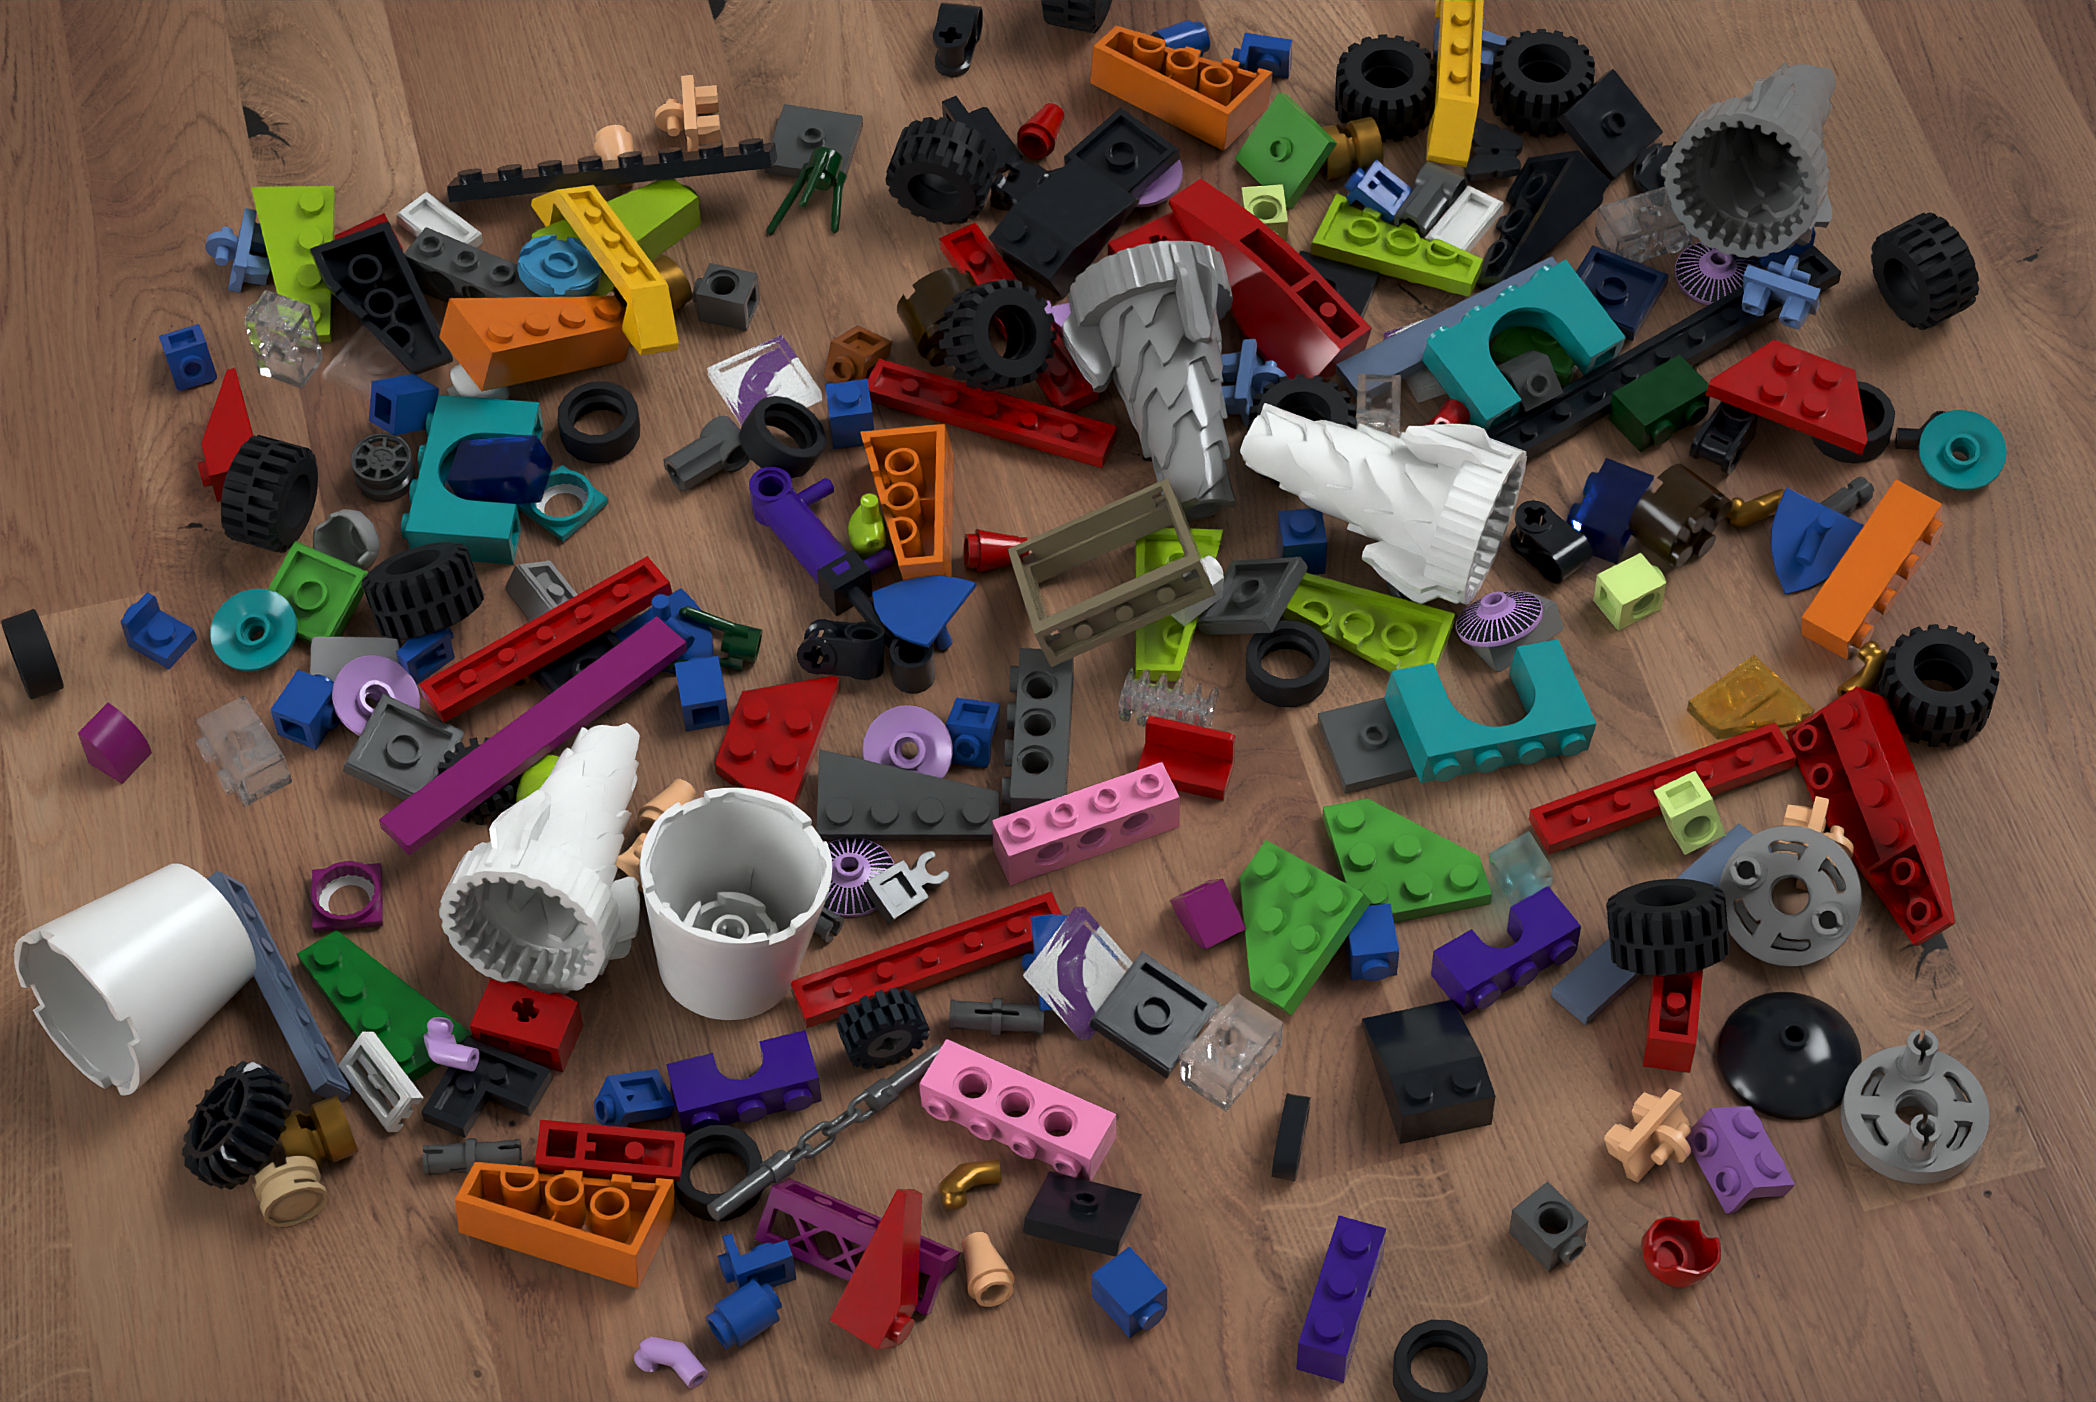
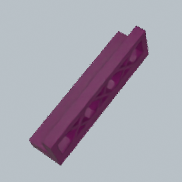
M788 1178L771 1187L754 1240L763 1244H775L787 1240L793 1257L850 1281L859 1263L856 1254L866 1250L882 1218ZM778 1210L793 1216L800 1235L786 1239L771 1232ZM808 1223L813 1224L817 1227L810 1230ZM823 1230L836 1234L844 1253L834 1258L821 1254L813 1235ZM922 1235L920 1238L919 1271L929 1275L930 1278L923 1298L918 1297V1305L915 1311L928 1315L932 1312L944 1276L956 1269L961 1252ZM803 1240L804 1243H805V1245H806V1247H804V1246H802V1245H800V1244H798V1243H796V1242ZM850 1241L861 1246L853 1249ZM847 1259L849 1266L839 1261Z

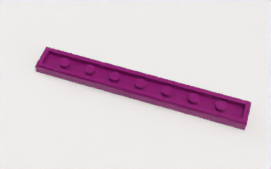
M656 616L379 819L381 829L406 853L412 855L580 731L582 727L588 725L687 652L686 641Z

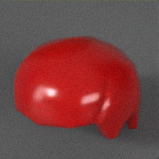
M1672 1216L1657 1219L1642 1237L1641 1248L1647 1269L1656 1279L1672 1288L1681 1289L1701 1283L1721 1260V1243L1719 1238L1706 1237L1701 1231L1698 1220H1680Z

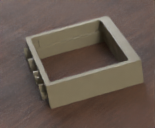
M1168 478L1007 549L1034 635L1051 667L1216 595L1184 511ZM1164 491V495L1153 498L1154 495ZM1173 524L1185 557L1048 616L1038 583ZM1032 550L1033 553L1022 557V563L1019 555ZM1191 571L1192 574L1183 577V574Z

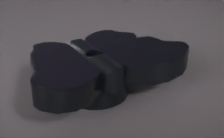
M1476 118L1471 143L1474 147V157L1468 161L1467 167H1465L1464 177L1467 178V181L1503 179L1519 175L1521 163L1516 156L1521 154L1523 150V138L1508 129L1500 130L1497 125L1487 123L1481 118Z

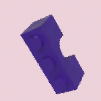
M1546 886L1510 907L1507 933L1515 941L1514 945L1506 948L1488 946L1471 929L1433 951L1431 976L1450 1000H1453L1463 1016L1477 1007L1485 1009L1492 1005L1503 992L1514 986L1523 987L1534 980L1543 969L1552 964L1561 965L1571 959L1578 948L1581 925L1549 886Z
M806 1031L759 1041L762 1065L757 1073L742 1080H734L722 1075L717 1069L713 1053L666 1064L682 1133L688 1135L693 1131L710 1125H728L740 1121L751 1123L762 1119L765 1115L785 1110L800 1111L808 1108L813 1103L821 1102L819 1077Z
M1338 1216L1298 1342L1297 1370L1344 1383L1357 1343L1359 1324L1367 1297H1371L1384 1256L1386 1228Z

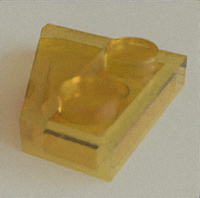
M1753 655L1689 700L1687 712L1717 740L1735 737L1776 722L1779 729L1796 726L1813 715L1814 709L1760 659Z

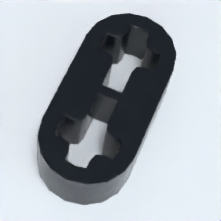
M1286 1094L1273 1159L1272 1177L1291 1181H1296L1309 1118L1311 1097Z

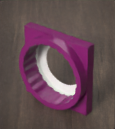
M344 861L324 869L312 870L311 899L314 933L383 926L381 863L362 864L354 861ZM356 885L368 893L370 902L361 911L345 916L332 914L329 910L328 902L330 896L340 887Z

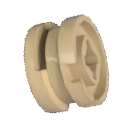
M286 1157L287 1164L276 1168L272 1162L261 1169L255 1176L257 1183L252 1184L257 1200L261 1202L260 1209L266 1223L277 1227L297 1225L313 1218L326 1207L329 1197L325 1186L319 1183L321 1175L316 1161L310 1157Z

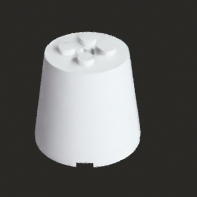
M712 789L704 791V797L692 800L684 805L677 802L654 822L644 840L640 858V877L659 974L671 996L692 1012L719 1020L746 1019L770 1010L791 989V982L796 978L827 899L832 878V858L827 842H823L819 834L811 826L812 819L792 803L773 794L754 789Z
M178 863L163 867L28 932L18 939L14 947V964L20 985L24 988L31 986L40 1004L33 1009V1012L47 1034L62 1053L85 1076L104 1089L111 1084L117 1086L120 1095H130L141 1088L252 979L256 970V959L250 938L231 905L205 877L190 867Z

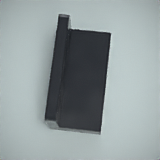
M957 96L942 101L943 118H949L951 122L957 123L959 121L966 124L965 127L975 129L981 133L980 137L982 139H987L992 145L990 149L996 152V163H998L995 176L998 173L1001 174L1008 171L1005 169V163L1013 152L1018 154L1023 161V156L987 107H981L969 113Z

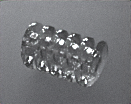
M1131 667L1120 696L1119 716L1123 722L1127 723L1136 714L1137 724L1141 727H1145L1148 716H1155L1211 728L1218 704L1219 689L1214 687L1208 697L1204 698L1202 697L1201 683L1197 682L1190 693H1185L1183 678H1179L1173 689L1168 688L1167 674L1162 673L1156 684H1152L1149 669H1145L1137 680L1134 679L1133 668Z

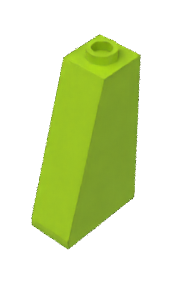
M676 179L657 180L607 201L608 205L650 261L701 225L700 199L697 193L690 186H683ZM566 219L544 227L532 234V239L544 235H557L556 240L567 241V237H573L581 241ZM602 268L598 288L589 296H605L613 290L614 284Z

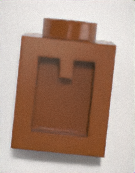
M858 325L831 341L824 377L834 383L866 379L867 370L876 365L879 358L884 360L890 356L893 341Z

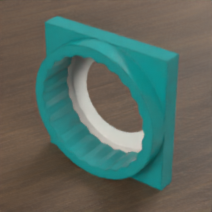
M561 465L555 471L546 473L537 479L532 485L530 492L516 504L517 509L564 542L605 507L609 501L608 497L595 489L584 475ZM560 493L576 495L583 504L582 509L577 511L576 514L562 518L547 516L544 512L546 502L554 495Z

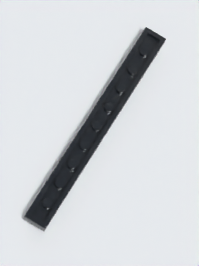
M1815 246L1797 255L1799 257L1797 270L1811 274L1808 285L1819 288L1820 293L1839 283L1841 271ZM1744 286L1563 387V394L1527 412L1521 411L1487 430L1486 433L1491 439L1526 451L1527 460L1608 415L1614 391L1679 354L1691 366H1694L1778 318L1784 305L1770 300L1763 316L1746 313L1742 310Z

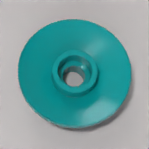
M1953 410L1938 415L1925 427L1919 441V457L1926 472L1936 482L1953 490L1972 491L1987 486L1998 477L2006 461L2007 449L2002 433L1991 420L1973 411ZM1954 452H1961L1966 456L1967 460H1957L1952 454Z
M260 588L242 591L229 598L216 612L210 629L212 647L220 660L233 669L246 672L266 669L279 662L291 649L297 635L296 614L290 603L274 591ZM257 632H265L260 639L252 641L253 636Z

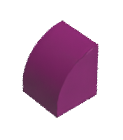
M108 702L78 732L88 763L121 784L152 754L150 746L140 730L121 711Z
M1223 878L1208 880L1170 899L1177 917L1189 936L1204 949L1246 929Z

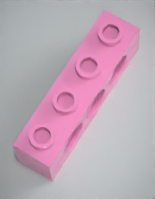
M1160 762L992 820L993 850L1011 886L1178 828L1180 797L1163 763Z
M948 1039L945 1040L919 1083L921 1107L925 1108L934 1118L941 1121H948L950 1119L967 1127L972 1134L981 1139L990 1140L992 1138L1008 1145L1013 1152L1023 1158L1039 1159L1052 1165L1058 1173L1074 1178L1079 1177L1092 1181L1117 1137L1115 1113ZM972 1092L983 1094L981 1097L974 1099L965 1097L966 1094ZM1012 1111L1025 1113V1115L1016 1118L1007 1116ZM1054 1130H1064L1068 1132L1066 1135L1060 1137L1052 1136L1049 1134Z

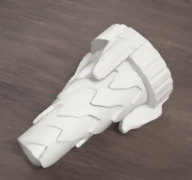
M1264 403L1261 414L1253 421L1240 449L1243 460L1246 461L1245 465L1261 475L1280 482L1279 488L1299 496L1301 501L1317 511L1349 522L1348 530L1379 541L1366 545L1362 554V560L1370 564L1382 578L1398 591L1419 604H1424L1439 597L1455 604L1462 603L1468 605L1474 599L1489 573L1505 536L1521 489L1527 461L1526 451L1489 438L1485 429L1476 425L1433 424L1408 426L1406 432L1401 431L1398 438L1363 424H1358L1357 429L1327 420L1312 421Z
M628 723L619 726L598 725L589 730L582 727L572 748L569 749L567 747L563 751L542 787L502 812L489 828L491 841L476 845L459 862L440 901L439 917L443 921L441 926L444 933L448 935L452 947L486 977H491L505 983L507 981H517L526 985L531 990L547 994L553 992L567 994L571 990L578 991L584 988L587 983H592L598 975H602L609 960L624 958L629 953L632 938L636 937L639 927V883L634 877H626L613 882L618 869L616 860L624 841L622 833L632 814L626 811V808L638 780L636 770L639 762L635 760L640 735Z

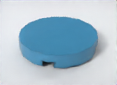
M544 235L531 239L522 247L517 265L519 278L528 289L541 297L589 296L597 290L602 275L601 267L579 239L567 237V241L556 240L557 235Z

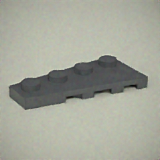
M819 749L817 833L822 841H835L846 838L867 839L870 841H993L992 820L1000 818V792Z

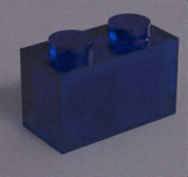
M537 435L459 441L447 482L456 496L465 500L516 505L539 503L542 501L553 460Z
M1609 458L1605 459L1598 473L1594 471L1590 473L1583 489V496L1585 497L1581 504L1575 502L1572 505L1566 522L1587 538L1591 544L1593 556L1616 565L1618 564L1632 538L1631 534L1634 533L1629 529V521L1633 510L1647 489L1652 492L1654 475Z

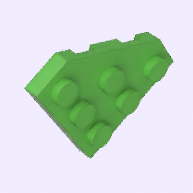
M1368 798L1323 807L1322 817L1342 882L1364 893L1372 901L1369 906L1391 904L1394 923L1491 904L1492 893L1480 856Z
M1265 840L1240 876L1250 987L1260 998L1292 1016L1372 901L1361 891Z

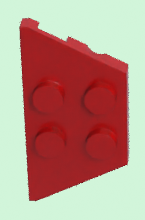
M1774 339L1709 382L1706 391L1707 396L1862 455L1868 438L1856 372L1851 368Z
M829 676L742 691L714 762L716 774L731 785L770 793L797 806L840 690L839 677Z

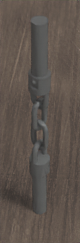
M935 1044L889 1078H881L851 1100L847 1111L830 1122L822 1121L812 1127L799 1138L797 1146L788 1152L779 1150L760 1164V1168L707 1205V1210L711 1217L716 1221H720L770 1184H777L794 1173L796 1170L795 1164L801 1159H811L831 1146L836 1139V1134L852 1123H862L890 1105L898 1098L897 1094L925 1075L942 1046ZM864 1100L870 1109L862 1114V1110L855 1107ZM822 1130L824 1136H829L828 1139L812 1149V1146L805 1142Z

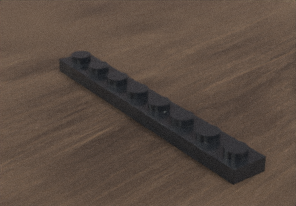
M752 138L740 141L737 147L723 148L722 143L716 142L698 146V151L683 152L681 147H669L659 150L658 155L642 157V152L632 151L619 154L617 160L602 161V156H587L578 159V164L562 165L561 160H549L538 163V168L522 170V165L511 164L499 167L496 173L482 174V169H467L457 173L458 177H455L449 183L447 191L449 202H460L552 192L558 189L589 185L599 187L772 168L776 162L777 152L775 142L764 144L763 139Z

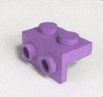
M1751 1106L1710 1108L1691 1128V1133L1685 1138L1727 1214L1736 1213L1750 1198L1785 1196L1795 1186L1783 1159L1777 1153L1763 1128L1761 1120Z

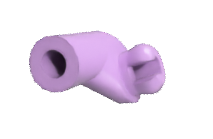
M434 1017L427 1023L428 1032L424 1034V1043L431 1060L440 1065L474 1071L479 1062V1050L456 1043L454 1035L451 1034L453 1030L451 1020L443 1017Z
M650 1337L640 1342L641 1348L634 1354L636 1365L643 1371L653 1372L658 1368L659 1364L671 1366L689 1388L697 1387L708 1376V1371L682 1342Z

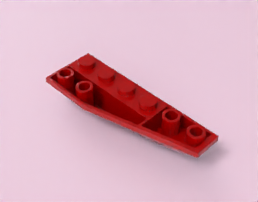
M1201 178L1169 199L1168 204L1189 241L1210 245L1215 248V251H1219L1222 254L1233 296L1232 306L1229 311L1244 338L1256 339V351L1265 361H1275L1277 368L1284 371L1289 379H1295L1296 374H1305V378L1313 379L1314 375L1323 377V382H1325L1337 373L1336 364L1365 350L1372 328L1313 266L1260 219Z
M1856 686L1786 731V734L1796 755V760L1813 804L1816 796L1829 799L1825 817L1826 824L1830 830L1832 826H1840L1844 829L1843 836L1848 838L1854 846L1851 859L1912 944L1919 946L1955 924L1950 887L1942 851L1920 780L1887 698Z

